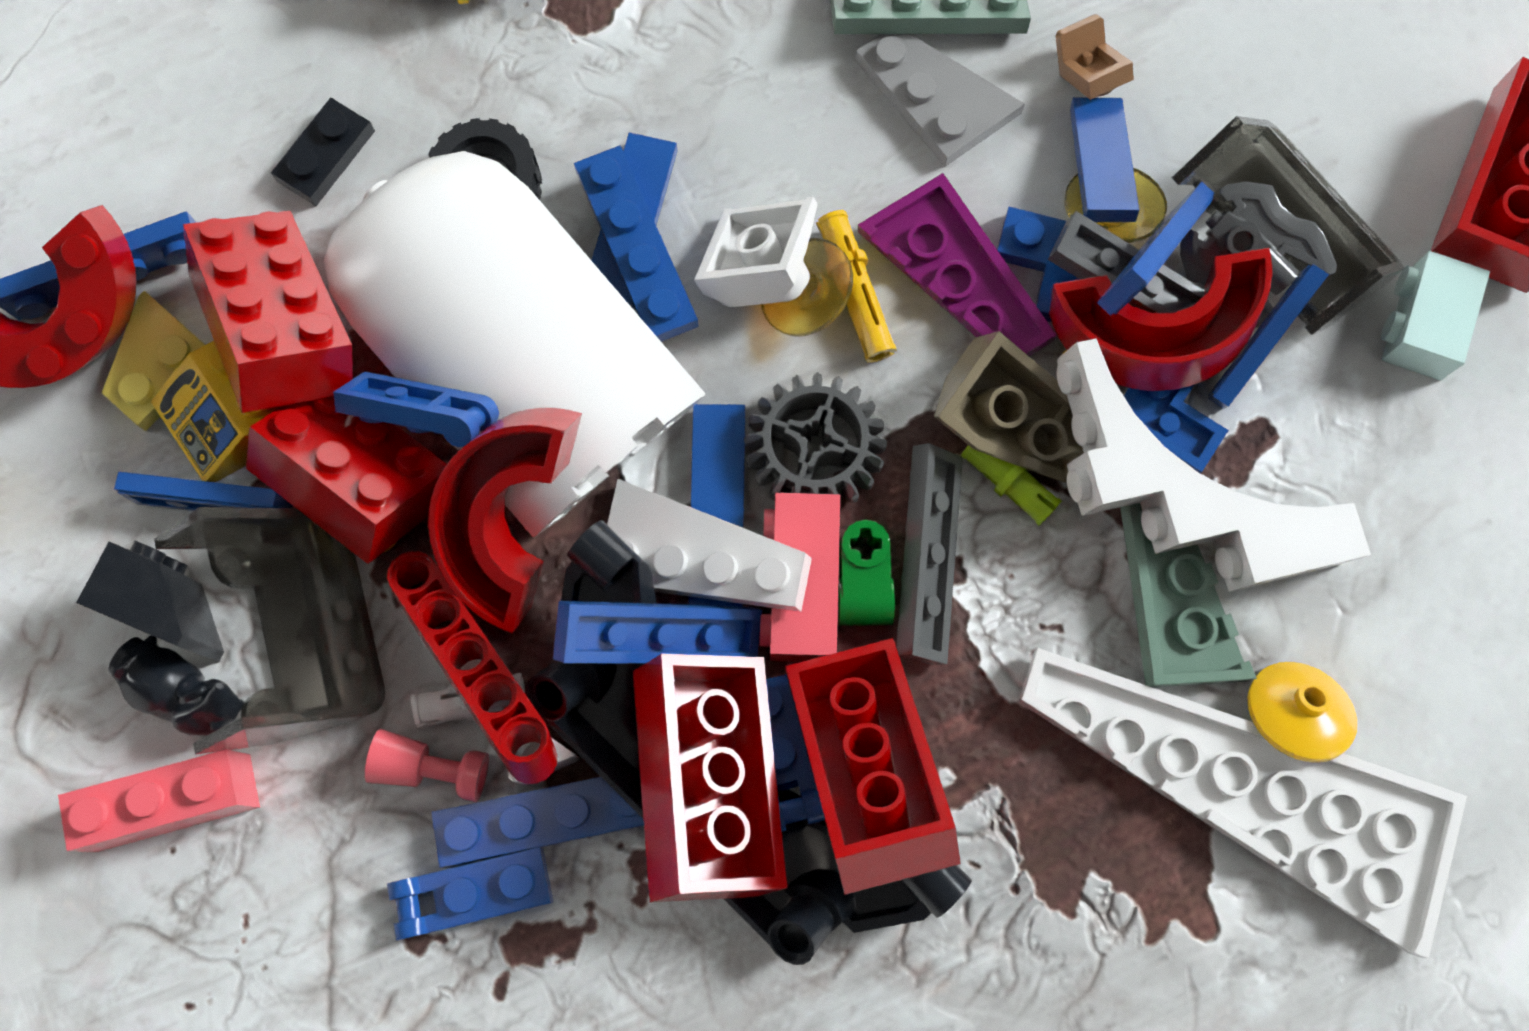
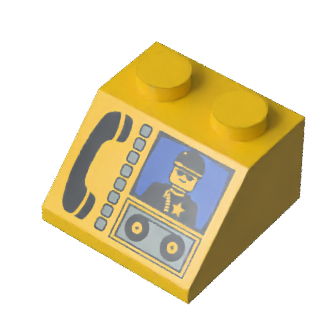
M214 341L189 353L151 401L200 479L207 482H217L246 466L250 426L279 408L273 407L246 413L241 412Z

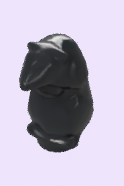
M152 635L145 640L139 637L129 639L116 651L109 663V673L118 683L124 699L132 708L170 721L176 730L189 736L215 737L221 735L230 727L244 705V701L239 699L225 682L218 679L204 681L205 677L195 665L186 661L176 651L159 647L157 637Z

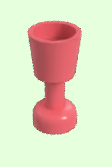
M380 728L374 735L367 754L365 781L371 784L417 787L420 785L423 777L455 783V790L460 798L478 802L487 778L489 754L472 750L463 756L461 762L430 756L429 746L426 743Z

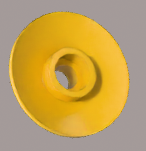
M1279 662L1264 668L1256 676L1257 679L1252 681L1247 696L1251 719L1264 739L1283 754L1305 762H1327L1342 755L1353 743L1357 733V716L1354 706L1344 689L1326 673L1303 663Z

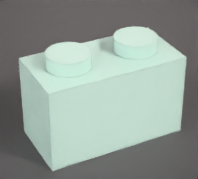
M1428 251L1414 266L1407 265L1401 272L1394 289V294L1400 296L1396 311L1394 310L1389 315L1382 329L1381 340L1387 342L1381 360L1440 381L1465 364L1490 271L1432 251Z

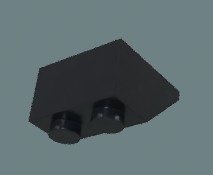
M135 540L130 550L108 541L76 603L168 643L220 662L224 650L202 584L184 575L188 565Z

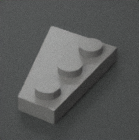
M880 34L856 50L855 61L944 167L1022 114L1025 105L1023 102L912 34Z

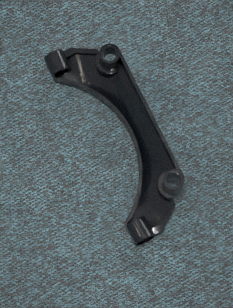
M600 520L587 529L568 551L567 557L572 562L565 571L561 601L657 604L652 572L649 565L604 521ZM555 660L527 681L525 686L526 696L541 718L643 818L633 671L646 663H562ZM790 789L778 792L780 802L801 797ZM806 819L786 824V831H782L787 881L786 889L756 897L726 898L724 900L770 945L778 957L793 965H803L812 959L827 936L841 923L845 924L853 933L922 921L930 914L938 918L961 898L970 886L972 879L956 865L844 894L826 821L808 825Z

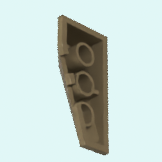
M998 331L975 337L946 376L934 417L974 450L1067 484V474L1069 472L1067 464L1082 455L1084 451L1073 436L1071 426L1073 414L1068 397L1061 391L1057 379L1001 332Z

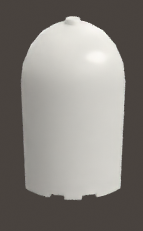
M466 151L425 159L405 169L390 180H383L372 186L365 193L363 201L344 219L332 234L323 260L330 293L353 329L396 378L488 396L498 407V420L512 413L534 408H560L582 413L570 462L551 484L526 481L511 485L505 495L506 507L533 538L567 515L592 490L608 478L607 472L626 456L630 455L633 457L651 441L676 424L706 395L528 186L497 161ZM456 447V448H457V450L459 451V450H461L463 447Z

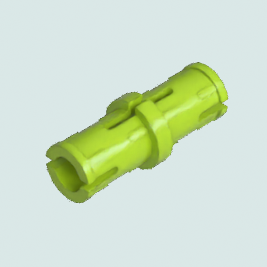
M969 445L961 454L964 460L966 459L996 486L993 491L998 496H1008L1038 526L1062 503L1060 498L1055 497L1023 467L976 451Z

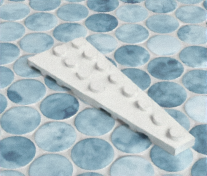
M1040 648L1034 651L1018 701L1019 703L1405 952L1417 957L1429 958L1467 800L1466 795L1344 753L1327 762L1312 763L1297 760L1283 754L1268 743L1251 721Z

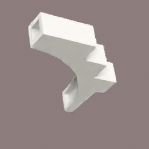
M1097 339L1077 342L1057 359L1058 385L1061 391L1067 395L1073 414L1071 422L1072 433L1076 442L1082 446L1084 451L1082 455L1067 464L1069 471L1067 474L1068 491L1072 499L1078 502L1081 516L1140 503L1143 511L1141 515L1142 528L1146 537L1152 541L1155 554L1213 541L1216 549L1215 564L1219 574L1225 579L1228 592L1341 565L1371 555L1354 503L1324 507L1274 504L1237 493L1207 478L1169 451L1131 409L1110 374Z

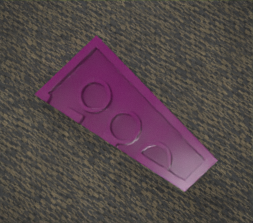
M944 173L858 224V233L975 337L999 331L1028 356L1054 342L1055 332Z

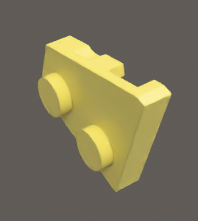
M143 291L137 298L102 394L137 426L147 431L160 418L151 403L152 399L186 356L205 344L146 291Z

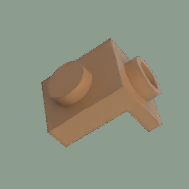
M1098 14L1091 15L1057 31L1055 37L1059 75L1090 100L1107 95L1115 88L1134 80L1133 62L1106 43L1104 19Z

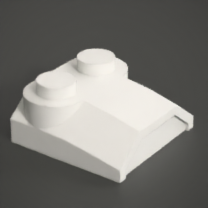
M814 196L803 200L745 208H725L694 279L702 294L719 301L723 306L727 307L789 302L796 299L803 292L810 279L809 271L803 259L817 208Z

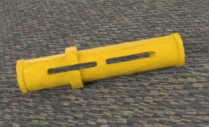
M844 210L829 212L820 217L818 222H816L830 258L827 264L829 273L832 277L837 278L849 315L860 340L865 361L873 363L884 360L895 354L894 352H897V348L893 343L879 301L868 276L866 265L869 261L867 255L857 245L847 212Z

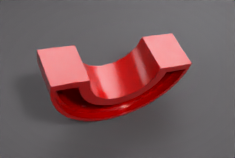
M103 205L77 214L42 246V249L55 266L60 285L57 307L47 322L30 324L11 319L0 312V387L30 388L61 380L108 351L125 330L130 320L136 297L135 265L128 242L121 228Z
M1263 248L1216 256L1204 287V297L1195 305L1175 313H1150L1127 303L1116 315L1113 313L1110 316L1097 303L1111 286L1107 275L1056 283L1053 285L1049 312L1052 325L1058 338L1067 350L1077 342L1097 339L1110 374L1117 385L1139 390L1165 391L1203 382L1232 363L1250 340L1271 288L1273 272L1270 249Z
M534 408L515 412L497 420L452 457L441 472L432 493L428 521L429 536L433 554L442 575L453 592L474 613L498 628L511 633L514 632L532 608L544 561L526 552L511 535L504 516L505 495L511 485L526 481L551 484L568 466L582 416L580 412L560 408Z

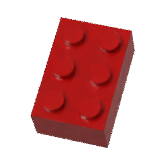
M334 396L280 406L249 428L246 469L367 564L429 516L430 501L435 484L447 465L395 424L386 422L367 423L361 421L357 416L335 412Z

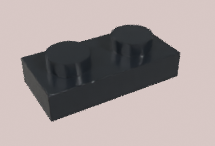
M330 97L272 170L271 174L279 184L317 206L373 135L375 129L369 120Z

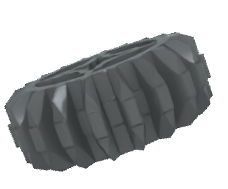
M817 372L813 375L812 386H804L803 379L796 374L792 378V391L789 392L778 383L773 387V395L776 402L765 397L759 399L758 409L763 415L754 414L749 416L748 426L755 432L745 435L744 444L746 448L754 450V452L746 457L748 467L754 469L762 468L755 475L756 484L758 486H765L774 482L769 491V498L775 501V493L785 492L841 494L848 502L854 504L859 498L855 485L866 490H870L873 487L874 479L869 472H881L884 461L876 454L886 451L887 440L876 436L883 431L884 421L878 418H870L875 411L876 405L874 402L865 401L859 405L857 404L861 395V389L858 386L851 388L845 394L841 392L843 380L840 376L832 380L831 387L822 386V375ZM817 409L815 415L809 420L796 421L789 419L787 423L783 422L797 412ZM835 414L845 420L856 436L858 448L847 444L848 439L835 432L832 427ZM824 425L822 434L823 447L820 444V450L813 451L811 459L807 463L808 441L811 443V437L818 436L821 426ZM772 439L783 442L785 449L796 454L799 459L796 474L788 471L779 462L772 448ZM842 464L849 465L846 470L834 477L812 480L816 471L822 466L832 465L841 468Z

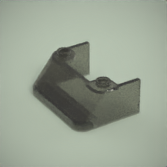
M1236 116L1171 177L1177 185H1193L1196 188L1203 182L1215 193L1213 195L1214 199L1205 209L1209 214L1214 213L1216 210L1223 214L1226 210L1231 211L1234 208L1230 201L1224 202L1219 195V190L1225 185L1240 182L1273 185L1284 208L1295 217L1313 221L1318 225L1328 241L1337 263V268L1334 274L1328 275L1298 315L1307 325L1305 329L1311 335L1329 328L1404 270L1403 264L1392 250L1293 142L1268 120ZM1284 254V256L1299 270V273L1308 266L1307 264Z
M199 507L154 539L156 549H207L212 572L221 583L235 589L254 588L274 688L262 689L245 700L241 709L240 719L194 742L195 754L272 745L360 720L381 708L385 700V685L356 556L297 508Z

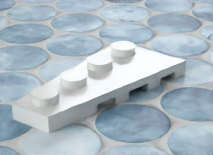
M617 479L607 525L649 565L655 592L802 611L812 560L808 554Z

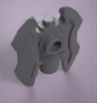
M1240 182L1223 186L1219 190V195L1224 202L1230 201L1234 208L1231 211L1226 210L1223 214L1215 211L1205 223L1209 229L1206 231L1207 237L1204 241L1198 238V232L1190 229L1180 242V257L1187 280L1203 285L1206 284L1216 256L1269 248L1271 253L1273 273L1270 292L1274 295H1278L1287 288L1299 273V270L1284 254L1311 266L1314 264L1328 274H1334L1337 268V263L1328 241L1318 225L1313 221L1295 217L1281 205L1273 185ZM1268 299L1255 326L1256 328H1259L1273 309Z

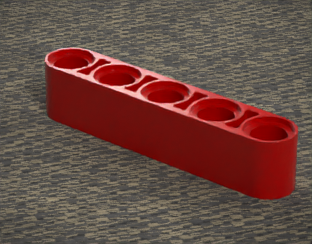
M419 551L407 552L398 556L392 561L387 573V580L398 603L505 767L517 781L525 784H537L546 780L554 772L558 762V753L546 723L465 605L446 582L434 560L427 554ZM426 582L419 588L411 589L415 584ZM453 620L447 627L435 629L441 622ZM481 660L475 668L461 670L462 666L467 662ZM500 700L510 701L504 710L494 713L488 712L494 703ZM529 742L540 743L539 748L533 754L522 757L516 755L522 745Z

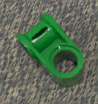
M856 521L847 528L839 543L838 626L893 625L895 595L894 583L891 577V543L884 527L875 521ZM859 537L866 538L867 546L876 547V550L872 551L868 560L861 559L859 550L851 549V547L855 546Z

